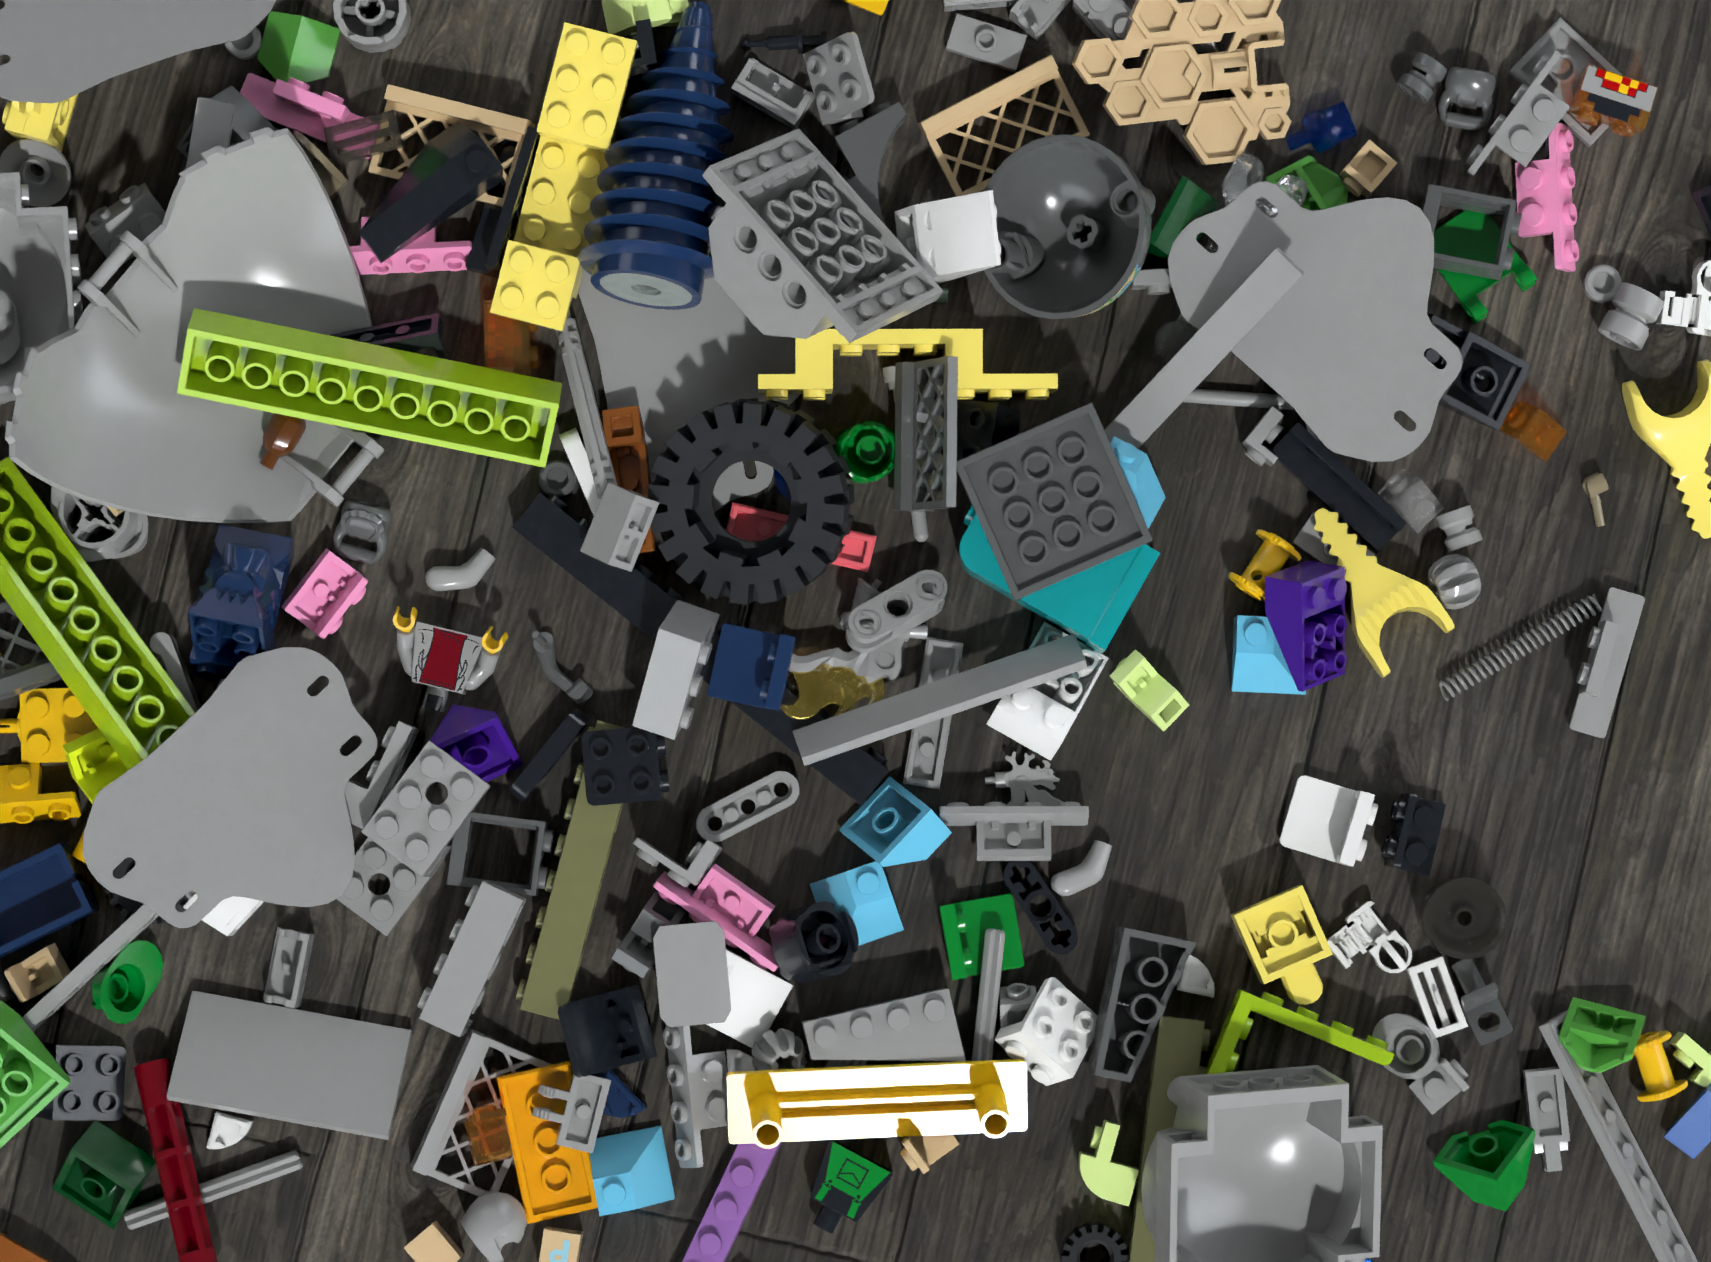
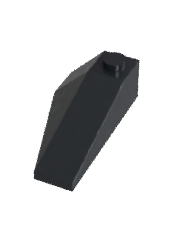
M458 121L428 141L359 231V235L379 262L382 263L502 182L503 167L484 141Z

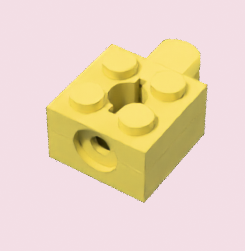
M78 94L57 103L7 102L2 116V122L6 124L4 129L17 140L23 138L55 146L62 152Z
M1297 885L1231 914L1260 983L1266 984L1281 978L1288 997L1297 1004L1307 1005L1319 999L1323 991V984L1314 962L1333 955L1303 885Z

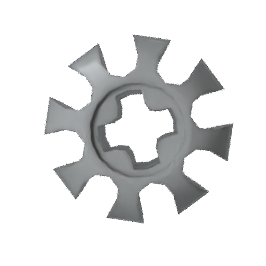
M1459 554L1446 555L1435 561L1428 570L1429 589L1439 600L1443 608L1451 610L1464 608L1473 603L1480 594L1481 580L1474 563L1466 556Z
M780 1028L775 1033L769 1030L762 1034L763 1039L761 1041L755 1042L753 1045L752 1056L754 1058L752 1059V1064L755 1071L805 1068L807 1063L805 1057L806 1048L802 1039L795 1036L790 1030Z

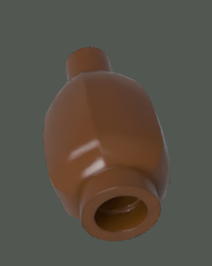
M274 413L263 435V445L266 452L260 464L273 470L279 457L287 456L297 446L306 429V421L301 418Z

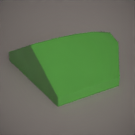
M270 11L257 59L276 80L288 82L289 78H294L304 83L324 80L330 76L341 31L339 28L304 16Z
M1307 156L1265 178L1266 182L1276 184L1298 205L1310 211L1324 210L1347 204L1349 191L1343 186L1338 174L1317 163L1316 159L1312 156Z
M1573 997L1559 1034V1041L1580 1068L1589 1072L1602 1073L1633 1058L1646 1016Z

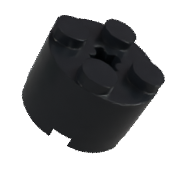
M821 901L788 911L779 918L777 923L771 926L769 934L772 940L773 954L785 979L810 983L839 975L850 968L853 953L858 950V933L852 918L845 911L841 912L833 905L836 904Z

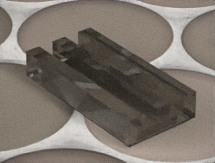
M390 110L324 128L331 163L336 166L404 148V141L400 135L402 133L401 128L397 122V111ZM389 122L390 127L339 141H335L334 138L335 135ZM388 136H392L393 139L390 141L348 151L341 154H338L337 151L339 149L370 142Z

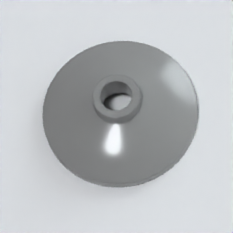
M23 138L7 146L0 157V173L20 172L22 184H29L30 206L45 207L53 205L60 201L69 190L71 184L70 166L64 155L55 146ZM34 164L41 166L44 171L38 170Z

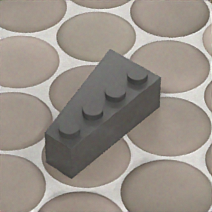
M1116 926L1087 1073L1131 1083L1150 1043L1159 1019L1161 1020L1167 1007L1165 1005L1174 986H1177L1183 973L1182 969L1189 955L1192 954L1196 942Z

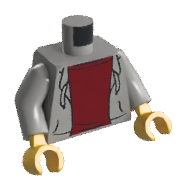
M400 606L396 607L393 624L397 628V650L404 671L409 676H412V682L427 686L423 708L444 713L449 691L465 695L467 690H476L494 673L500 650L508 639L506 632L498 641L491 636L493 626L488 628L483 637L421 622H416V626H414L418 613L417 609L412 607L411 617L404 618L400 615Z

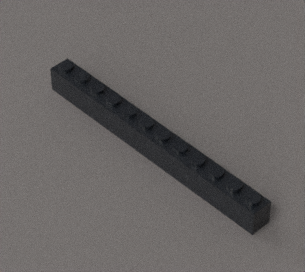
M539 493L512 528L648 637L656 641L659 627L677 600L683 601L684 598L668 585L662 590L651 582L655 575L639 562L630 572L608 565L581 552V547L591 524L581 516L575 521L567 515L565 511L569 506L551 493L546 498ZM716 632L713 633L710 642L713 645L706 665H703L700 673L703 676V680L710 684L720 638ZM788 680L780 712L730 701L800 758L801 755L792 731L823 721L829 716V713L813 700L807 706L796 696L800 693V690ZM858 747L809 764L861 806L889 772L884 767L888 760L872 747L866 752Z

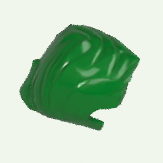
M860 422L845 429L837 437L834 451L837 456L842 454L845 456L850 472L845 474L848 480L857 484L871 483L880 480L893 470L895 462V432L886 427L882 422Z

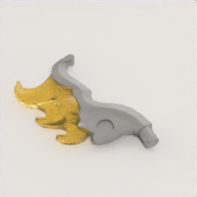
M920 624L868 653H860L855 650L844 652L839 648H834L807 656L793 654L789 671L793 673L798 685L799 698L793 706L783 704L781 709L787 716L803 720L815 716L821 708L828 704H837L840 707L835 713V716L851 711L863 697H868L870 700L869 704L882 700L885 693L883 678H887L889 682L894 683L900 672L903 643L907 642L909 638L927 639L928 625Z

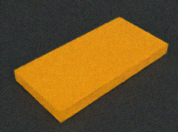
M570 1061L496 1077L527 1224L598 1208L589 1152L556 1145L555 1142L560 1123L532 1116L534 1107H544L563 1114L566 1100L544 1097L538 1093V1089L541 1084L569 1091L573 1075Z

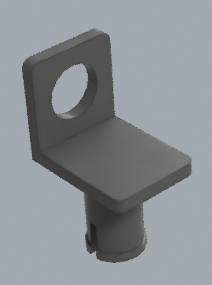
M1473 957L1465 958L1454 964L1452 970L1455 972L1465 993V996L1461 998V1008L1478 1044L1484 1046L1512 1033L1513 1027L1498 999V986L1496 982L1485 985ZM1487 1012L1496 1014L1500 1020L1498 1029L1490 1033L1481 1030L1478 1025L1479 1017Z

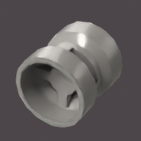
M1471 505L1435 517L1439 528L1444 530L1447 536L1444 543L1448 552L1483 540L1480 530L1473 526L1472 519L1474 513Z

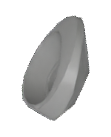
M1394 1013L1382 1018L1375 1026L1372 1037L1389 1043L1387 1051L1395 1054L1392 1062L1384 1066L1393 1074L1403 1079L1417 1080L1427 1076L1437 1066L1440 1056L1439 1042L1432 1030L1418 1018L1408 1014Z

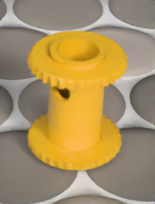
M1260 529L1257 530L1256 535L1264 542L1243 574L1239 576L1236 573L1230 572L1228 576L1236 584V587L1258 601L1265 602V576L1280 571L1288 557L1295 561H1300L1301 555L1290 543L1281 537ZM1255 575H1262L1260 580H1254Z
M1653 1031L1642 1034L1639 1037L1634 1054L1646 1087L1645 1091L1637 1095V1099L1641 1102L1669 1098L1688 1086L1686 1079H1674L1662 1043L1672 1037L1669 1031Z

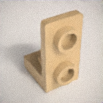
M953 1134L904 1136L902 1138L904 1148L900 1150V1154L912 1171L919 1168L925 1174L930 1170L929 1166L958 1146L959 1142Z

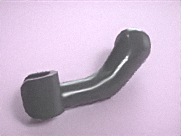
M533 632V646L543 674L577 704H585L594 691L580 678L573 682L562 673L557 666L554 637L550 633Z

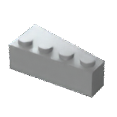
M487 880L482 881L480 887L475 884L473 885L465 902V905L470 907L464 921L458 918L449 936V939L454 941L448 955L445 953L441 954L433 973L438 975L433 989L426 987L417 1007L422 1009V1013L419 1019L458 1037L468 1033L473 1022L469 1018L481 1004L486 992L484 985L487 980H490L496 970L502 955L500 953L502 946H506L526 902V898Z
M946 987L801 1021L809 1057L814 1060L966 1061L949 988Z

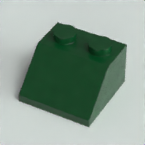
M1182 176L1151 234L1147 254L1168 265L1171 247L1180 232L1193 220L1215 212L1219 202L1191 180ZM1203 233L1197 234V242L1200 240Z
M95 1120L72 1147L52 1189L114 1230L123 1218L124 1212L129 1209L147 1182L156 1162L145 1150L134 1146L119 1136L115 1130Z

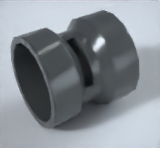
M1417 52L1411 61L1412 68L1409 72L1403 73L1397 85L1412 98L1422 103H1427L1434 93V85L1441 82L1448 71L1434 58L1422 52Z

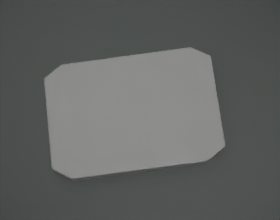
M716 921L659 926L653 937L661 1019L668 1027L725 1022L731 1012V999L724 930Z

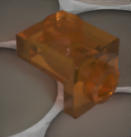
M1518 401L1508 412L1499 430L1504 435L1517 440L1534 456L1547 462L1567 433L1564 428L1539 407L1522 401Z
M486 1105L473 1109V1114L468 1116L464 1124L474 1166L511 1159L513 1154L504 1121L507 1116L505 1108L495 1110L494 1105Z

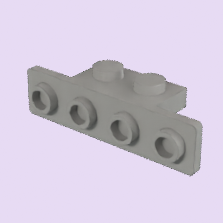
M1556 50L1552 57L1546 53L1542 56L1532 70L1538 76L1529 87L1525 84L1520 86L1510 100L1515 105L1507 118L1502 114L1498 116L1488 130L1493 135L1485 148L1478 144L1468 157L1466 163L1471 167L1467 174L1471 177L1476 174L1495 146L1523 167H1526L1570 108L1567 103L1541 85L1561 58L1562 54Z
M1614 587L1608 589L1598 627L1593 626L1589 635L1587 647L1591 648L1588 661L1587 663H1582L1578 673L1577 683L1581 684L1569 724L1571 730L1597 738L1606 737L1645 602L1643 596Z
M952 802L947 804V806L939 807V818L946 826H976L977 861H1051V826L1088 825L1089 807L1081 806L1077 802H1062L1058 806H1043L1040 802H1025L1021 806H1006L1002 802H988L984 806H969L965 802Z
M665 1024L663 1039L668 1049L669 1058L667 1078L672 1088L673 1098L671 1116L675 1122L677 1137L675 1154L681 1168L703 1167L700 1130L728 1126L725 1051L692 1054L690 1026L668 1027Z

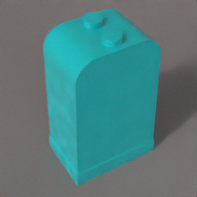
M971 506L963 522L968 528L960 542V564L970 576L1014 601L974 508ZM1146 544L1015 602L1070 634L1075 633L1076 638L1102 654L1112 640L1160 552Z

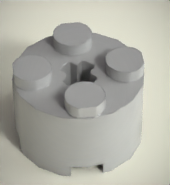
M334 0L333 2L334 19L345 39L357 49L369 53L385 52L396 48L407 35L411 23V10L407 0ZM372 6H376L380 12L379 15H375L373 19H368L365 12H371Z

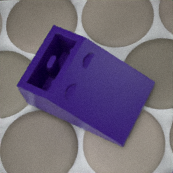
M1307 560L1265 576V613L1298 691L1303 692L1345 674L1347 663L1345 653V630L1347 627L1345 594L1347 585L1345 582V567Z

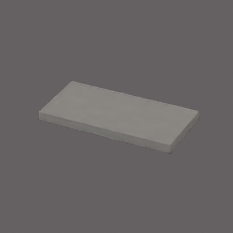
M192 990L166 1096L168 1100L389 1140L412 1031Z

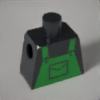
M829 1140L810 1195L812 1199L823 1204L813 1224L833 1234L842 1215L857 1222L891 1179L893 1171L836 1140Z

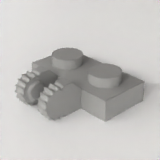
M573 1073L569 1091L540 1084L538 1093L542 1094V1096L552 1099L566 1100L563 1114L544 1107H534L532 1116L560 1123L555 1142L556 1145L593 1153L611 1080L594 1075L577 1078Z

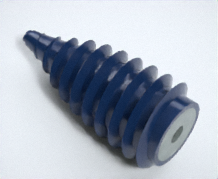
M690 2L689 6L684 9L678 27L672 33V41L668 49L662 51L657 56L659 68L645 73L639 81L643 91L633 94L625 102V109L629 116L622 118L616 123V139L618 142L611 144L606 149L604 155L609 167L603 170L597 177L598 188L602 193L594 197L590 203V210L596 218L589 222L584 229V237L590 245L583 248L578 255L580 265L591 275V284L597 290L609 297L637 306L665 310L695 307L701 302L705 279L714 277L712 258L709 257L711 247L708 227L723 209V207L715 203L716 200L722 198L714 192L702 175L710 165L729 158L727 154L718 149V146L731 143L735 136L728 128L718 124V117L728 115L732 110L727 103L717 98L716 88L723 86L725 81L715 75L714 58L718 57V55L713 52V14L710 12L711 7L703 2Z

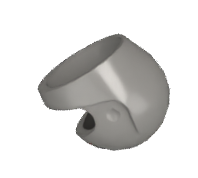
M502 1192L480 1195L469 1206L460 1221L468 1236L489 1262H503L504 1259L501 1255L502 1247L509 1242L519 1243L524 1237L527 1227L526 1213L521 1203L512 1195Z

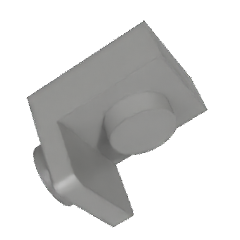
M1273 406L1267 410L1241 443L1247 448L1244 454L1259 466H1262L1264 463L1272 466L1278 459L1277 456L1262 445L1263 441L1270 444L1283 428L1278 422L1284 415Z
M1014 983L1007 987H1000L1001 1028L1023 1021L1037 995L1036 986Z
M1440 1057L1437 1066L1431 1073L1423 1078L1411 1081L1407 1086L1429 1113L1433 1115L1459 1092H1464L1469 1088L1464 1081L1468 1074L1455 1059L1448 1062L1445 1058Z

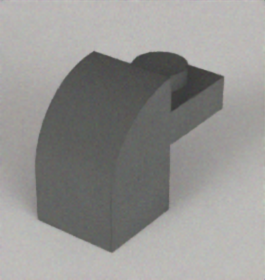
M655 891L611 959L621 964L627 971L644 978L655 963L653 937L659 926L679 924L686 910L678 905L666 902Z

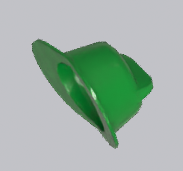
M136 940L129 943L118 953L111 964L104 966L95 974L91 983L93 997L91 1005L95 1009L103 1010L108 1019L115 1023L127 1024L133 1021L141 1012L162 977L163 961L157 947L146 940Z

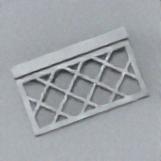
M470 1028L410 1164L412 1170L422 1175L436 1178L476 1196L499 1192L513 1160V1155L509 1145L506 1152L492 1157L485 1140L486 1137L506 1130L508 1135L504 1113L500 1106L501 1098H497L490 1079L510 1071L515 1073V1069L527 1064L542 1067L551 1065V1063L489 1038ZM489 1047L503 1052L509 1066L488 1074L483 1060ZM510 1056L518 1058L522 1061L512 1064ZM481 1067L484 1076L475 1079ZM486 1081L493 1101L473 1108L468 1097L471 1087ZM466 1101L469 1110L460 1114ZM496 1105L503 1125L482 1133L475 1114ZM472 1116L479 1135L458 1143L453 1131L456 1121ZM451 1135L454 1145L446 1147ZM481 1140L488 1159L467 1167L460 1148ZM457 1150L464 1169L452 1174H446L436 1169L442 1155ZM503 1159L500 1168L497 1171L494 1162ZM491 1164L495 1179L490 1190L487 1191L474 1185L470 1172ZM466 1174L469 1183L461 1179H458L457 1177Z

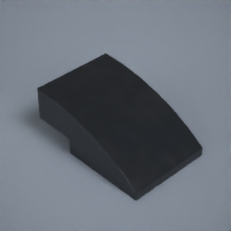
M1427 314L1432 325L1459 348L1463 362L1458 376L1447 388L1438 405L1499 431L1531 364L1471 331H1463L1434 314ZM1428 348L1425 350V358L1436 368L1443 369L1446 367V360L1434 349Z

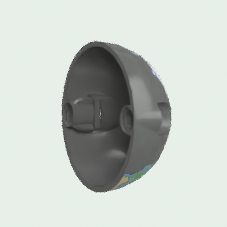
M1066 134L1047 136L1031 141L1017 149L1002 162L984 191L993 190L994 203L997 208L998 240L1001 244V249L1003 247L1006 249V258L1001 265L986 269L984 272L996 291L1007 302L1023 312L1048 319L1075 318L1094 313L1118 298L1133 282L1144 264L1151 238V215L1155 209V196L1150 189L1142 186L1131 167L1119 155L1096 141Z

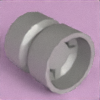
M1622 282L1612 300L1616 309L1608 310L1598 331L1620 345L1640 351L1649 336V328L1646 324L1656 322L1665 303L1658 296L1641 287Z

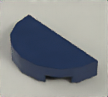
M611 1069L592 1074L611 1080L603 1111L605 1115L623 1118L635 1116L647 1108Z

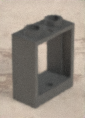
M1429 184L1423 213L1430 221L1433 236L1440 206L1504 217L1494 264L1434 253L1433 268L1500 281L1503 269L1510 271L1515 249L1508 248L1510 234L1518 235L1522 213L1515 212L1517 200Z
M471 812L453 836L447 884L472 888L474 884L480 887L482 881L487 880L516 894L538 896L539 889H545L548 879V867H542L544 852H551L553 830H547L548 822ZM474 822L536 830L529 885L466 877Z

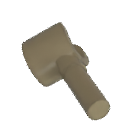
M1594 473L1583 480L1582 487L1588 498H1590L1596 527L1604 526L1605 522L1601 499L1598 494L1607 491L1609 487L1603 474Z

